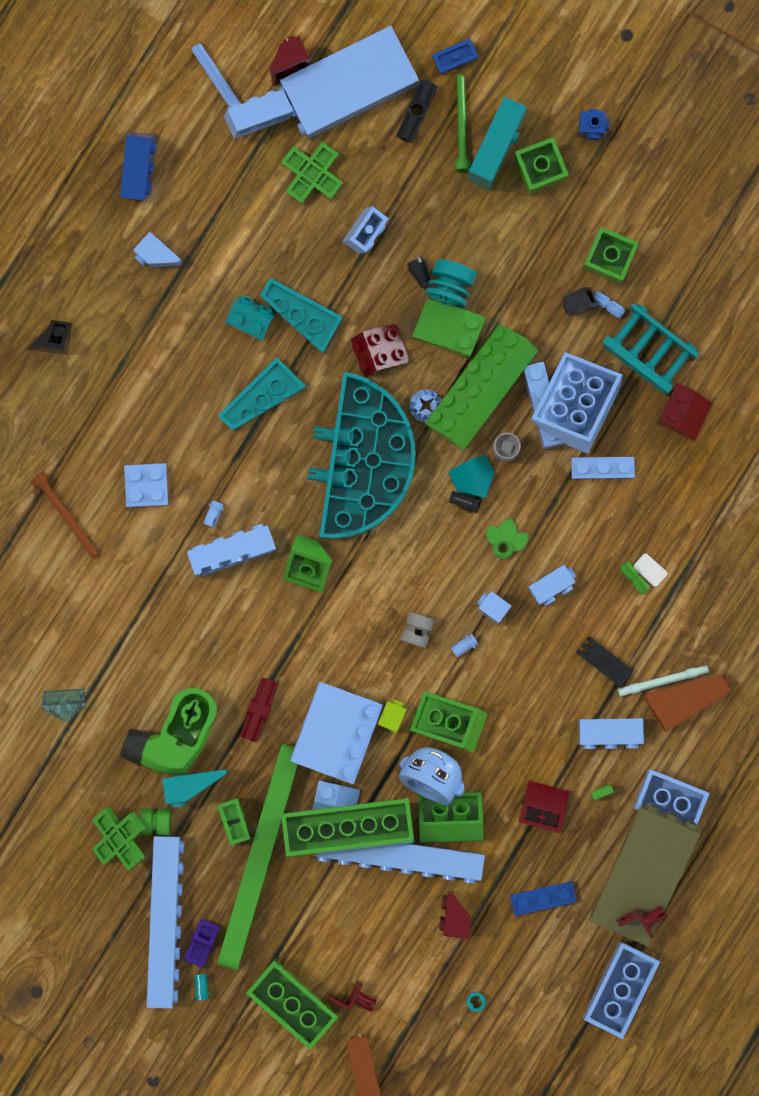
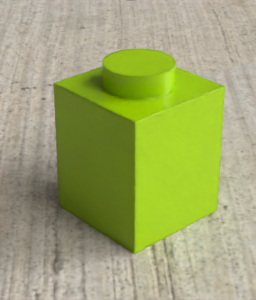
M395 699L392 702L387 701L378 725L397 733L407 710L403 708L404 703Z

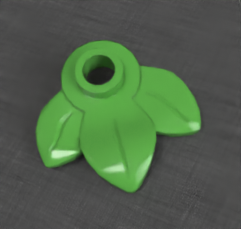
M512 518L505 520L499 528L489 525L487 529V540L493 545L495 556L500 559L509 558L513 551L522 550L528 541V533H517V528ZM505 545L507 551L503 553L499 550V547Z

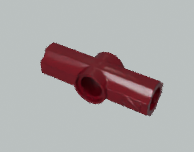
M261 678L255 697L252 698L248 707L247 718L240 737L257 743L264 722L267 721L270 714L271 703L279 683Z

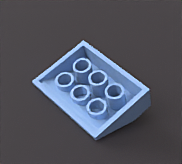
M565 352L531 421L568 446L589 454L621 388L623 375Z
M319 681L290 761L354 784L383 705Z

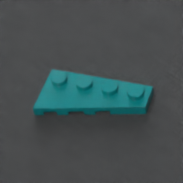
M269 278L260 295L267 304L324 354L343 319L342 316L272 278Z
M276 357L218 417L234 431L305 389L306 386Z

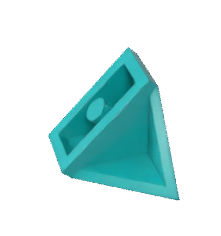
M486 454L470 459L448 471L457 491L483 498L487 496L495 473Z

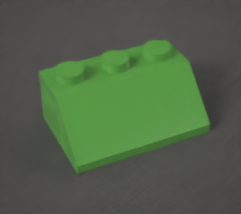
M481 792L463 793L460 797L455 796L447 806L440 805L418 794L420 843L483 841Z

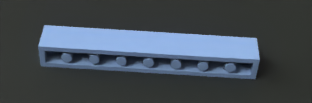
M154 836L147 1008L172 1009L174 1003H178V990H175V982L179 981V969H176V960L180 959V948H176L177 939L181 937V926H177L178 918H181L182 905H178L179 896L182 897L183 884H179V875H183L184 863L180 862V854H184L185 847L184 841H181V836Z
M410 843L313 855L318 857L317 861L330 862V859H337L338 864L351 865V862H357L359 867L372 868V865H378L380 870L392 871L393 868L401 869V873L413 874L414 871H419L425 877L434 878L435 874L443 875V879L455 881L456 877L464 878L463 882L476 884V880L481 881L485 857L484 854Z

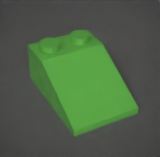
M427 299L412 338L470 360L486 318L458 307L440 304L434 300Z
M424 691L410 731L474 753L487 713L478 708Z

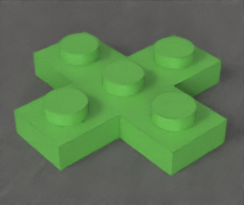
M322 142L309 158L293 146L281 162L284 167L297 175L285 192L300 204L305 202L314 188L332 200L343 185L341 180L328 172L329 168L338 158L339 153Z
M109 806L104 808L92 820L104 836L92 848L103 865L110 863L118 856L125 868L130 871L146 858L134 842L146 829L135 812L128 814L120 822Z

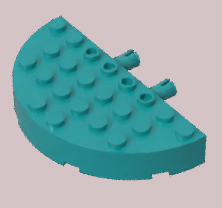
M343 372L336 427L331 429L315 426L314 431L318 433L313 435V439L332 441L330 468L324 470L309 467L308 473L312 474L307 476V480L322 481L327 484L319 536L320 539L326 540L352 538L382 524L394 513L405 498L415 468L414 437L410 423L400 405L385 389L369 379L353 373Z

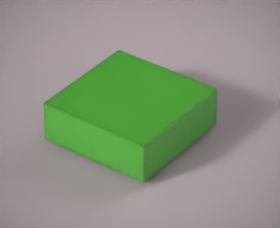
M605 785L590 792L593 800L614 793L611 785Z

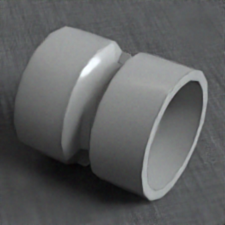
M501 433L494 441L493 455L501 462L513 461L520 452V440L513 433Z
M409 612L406 621L408 628L403 630L400 640L426 648L429 640L427 633L432 631L435 620ZM415 629L420 630L418 635L414 634Z

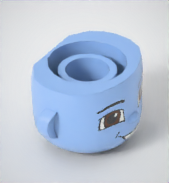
M423 747L417 749L410 756L403 758L399 763L401 769L399 773L400 782L411 791L431 801L447 806L455 796L460 797L464 793L462 772L459 764L441 750Z

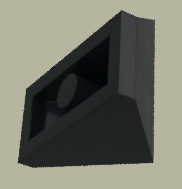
M51 320L50 325L27 349L68 355L72 323Z

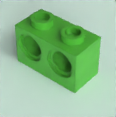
M239 798L217 805L230 846L252 838Z

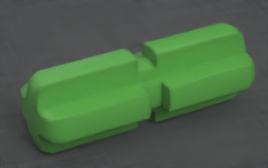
M629 562L624 563L620 567L622 573L628 580L632 581V585L640 594H644L649 590V585L641 576L637 575L638 572Z

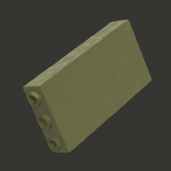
M641 803L592 909L590 921L649 947L652 938L647 934L639 918L632 920L622 927L617 924L616 919L636 908L643 915L658 908V906H661L665 912L701 835L698 825L690 820L684 822L678 819V816L672 812H661L657 806L651 803H647V805ZM660 921L650 926V931L653 934V936L656 932V929Z

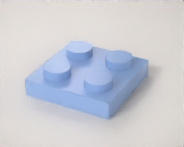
M166 463L124 465L127 508L169 506Z

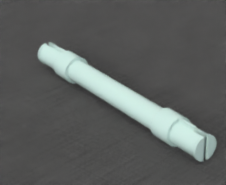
M707 665L686 669L683 672L618 688V693L620 697L641 693L644 690L709 674V669Z

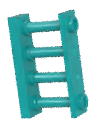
M633 303L629 308L633 315L615 337L610 338L607 336L601 346L667 396L673 388L671 379L689 357L693 360L699 355L696 352L697 348L689 342L684 343L649 316L645 307ZM641 319L650 327L635 346L627 351L621 346L622 341L638 320ZM657 331L666 340L648 362L642 363L638 359V354ZM673 344L683 352L666 374L659 376L654 372V367Z

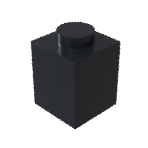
M583 287L562 297L564 301L563 308L569 316H579L598 307L591 287Z

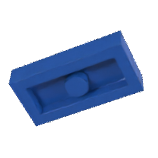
M469 38L432 54V58L440 75L477 60L478 55Z

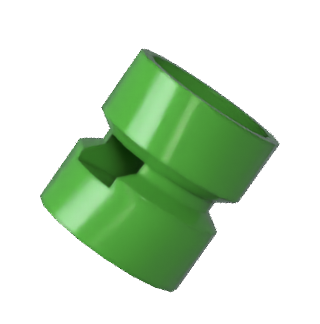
M140 808L139 819L146 828L140 835H152L156 832L160 836H170L171 809L159 808L155 812L153 808Z

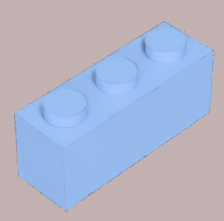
M283 89L280 91L271 90L263 97L258 98L255 96L248 99L246 103L230 105L224 118L233 138L236 139L290 119L293 109Z
M643 718L578 720L579 745H584V749H597L596 745H605V749H617V744H626V748H639V744H644Z

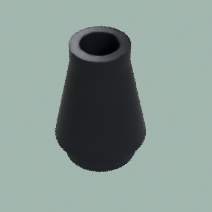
M421 256L407 263L408 271L418 282L421 289L428 286L431 278L426 260L424 261Z
M453 491L449 503L472 514V512L477 513L479 511L482 497Z

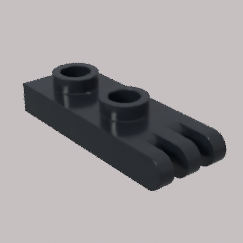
M588 636L586 640L592 646L589 647L583 643L581 647L587 653L584 654L579 649L576 653L621 688L633 673V670Z

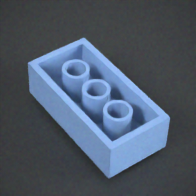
M619 941L582 1016L583 1019L623 1039L660 961Z

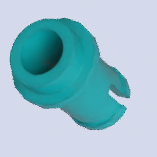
M207 974L194 975L196 994L193 995L194 997L196 996V1001L209 1000L208 995L210 993H208Z

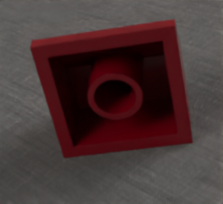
M300 36L287 37L280 44L270 68L273 85L280 83L281 79L310 66V59Z
M676 383L657 424L695 441L712 403L696 391Z

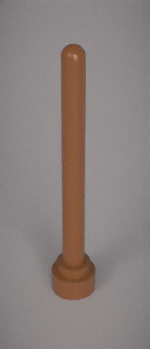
M42 472L31 480V483L35 488L45 493L90 556L96 558L98 551L51 489L46 473Z

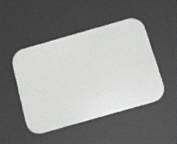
M643 554L633 566L654 587L658 586L667 576V571L648 554Z

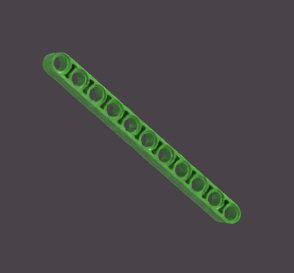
M282 743L217 963L219 966L238 971L281 826V814L285 812L298 768L297 763L290 761L295 746Z

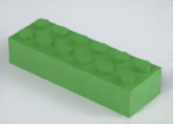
M499 324L425 424L436 435L464 451L538 350L527 338Z
M409 798L281 814L287 859L414 843Z

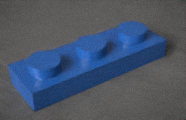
M572 881L510 894L515 916L577 902Z

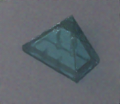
M85 689L43 691L42 709L64 722L70 720L85 705Z

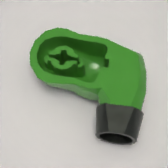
M189 688L178 692L172 700L168 718L164 722L160 734L152 735L151 732L130 728L122 746L120 757L156 772L169 775H185L205 747L211 726L217 714L215 701L210 694L201 689Z

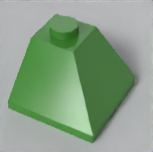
M297 534L291 548L283 580L322 593L332 559L317 540Z

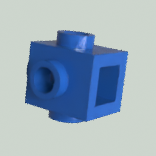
M589 109L588 112L581 111L579 115L578 137H587L588 140L603 138L605 132L609 130V119H605L606 112H601L599 109Z

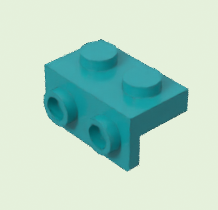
M238 296L233 302L225 323L257 339L263 340L276 313L268 306L253 302L250 297Z

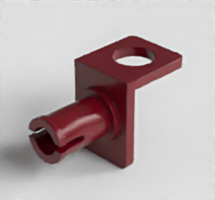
M661 906L645 915L641 914L636 908L616 919V922L622 927L632 920L639 918L650 938H653L650 926L666 919L667 916Z
M359 980L356 981L346 1002L328 993L326 995L330 1001L348 1010L354 1004H357L371 1012L374 1008L372 1005L375 1006L377 999H373L361 992L363 984Z

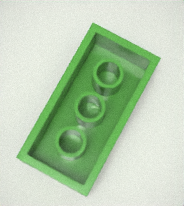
M276 959L272 961L246 992L249 997L310 1050L339 1016L337 1012Z

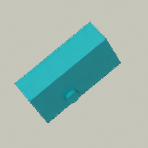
M507 97L503 98L471 165L468 181L491 190L511 145H515L520 134L518 130L525 117L526 106Z

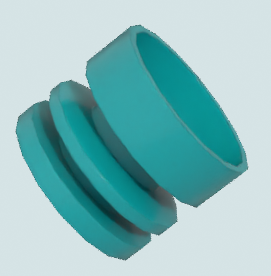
M436 259L432 274L439 280H429L428 285L432 288H426L425 295L440 304L466 308L468 301L464 298H469L470 293L463 289V287H473L477 272L453 261Z

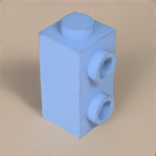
M563 565L529 586L528 589L538 605L543 603L547 606L556 600L554 598L556 594L561 592L564 595L573 589L572 585L575 583L574 578H576V575L571 567L566 568Z

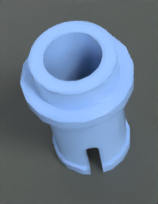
M212 500L211 504H208L210 507L203 523L215 528L221 511H224V504Z
M471 633L470 635L466 634L464 639L450 647L458 658L471 648L475 649L478 642Z

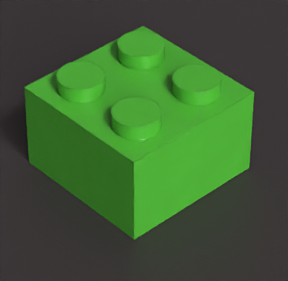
M554 137L514 153V160L528 195L568 180L569 174Z
M600 227L583 270L621 285L639 243Z

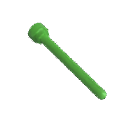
M459 74L457 76L459 157L455 162V171L466 173L469 172L472 162L467 157L465 77L463 74Z

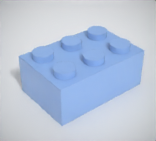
M647 769L632 808L638 810L641 803L645 805L651 803L657 806L661 812H672L678 816V819L684 822L690 820L698 824L709 793L654 770Z

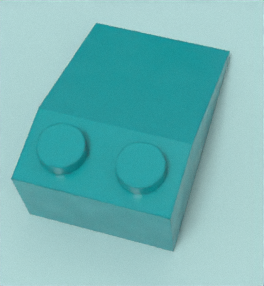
M229 770L163 778L165 803H171V808L186 805L185 801L191 800L226 776Z

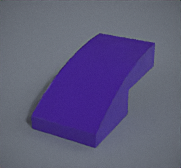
M200 919L184 961L203 968L220 927Z

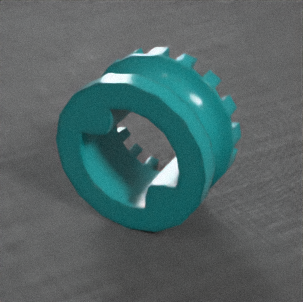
M473 992L467 996L466 1004L470 1010L478 1012L485 1007L486 1000L481 993ZM473 996H479V1000L482 1001L481 1005L477 1008H473V1004L470 1003Z

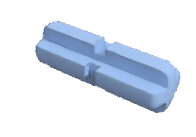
M600 291L594 293L597 304L603 309L604 307L607 308L606 311L617 318L623 315L625 312L624 307L615 301L611 302L610 298Z

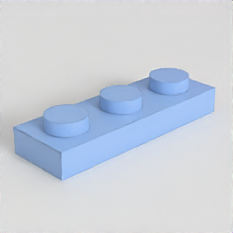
M634 457L571 458V479L635 478Z

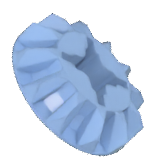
M422 389L411 398L410 411L415 419L426 422L433 412L428 409L420 412L423 406L420 399L425 402L433 400L430 404L432 411L437 408L442 400L439 394L433 390Z

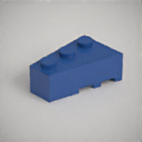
M131 132L126 135L120 197L146 200L148 196H151L152 183H150V178L154 173L155 164L153 163V158L157 148V135Z

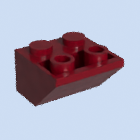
M528 781L518 822L560 833L566 813L569 791Z
M448 891L447 895H443L442 909H445V915L440 916L439 930L446 937L469 939L471 916L454 893Z

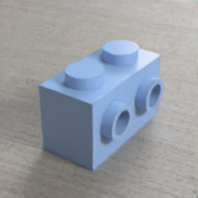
M373 206L364 208L342 242L358 254L368 252L373 247V241L377 235H380L385 229V224L389 218Z

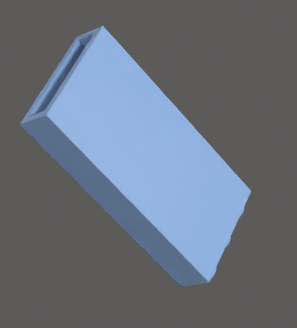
M389 26L281 79L279 91L284 90L293 109L292 117L297 116L300 122L297 124L301 135L306 134L309 140L419 86V79L392 26Z

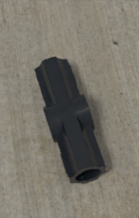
M421 80L396 137L404 142L413 143L438 86L428 80ZM414 108H420L423 112L417 116L411 111Z

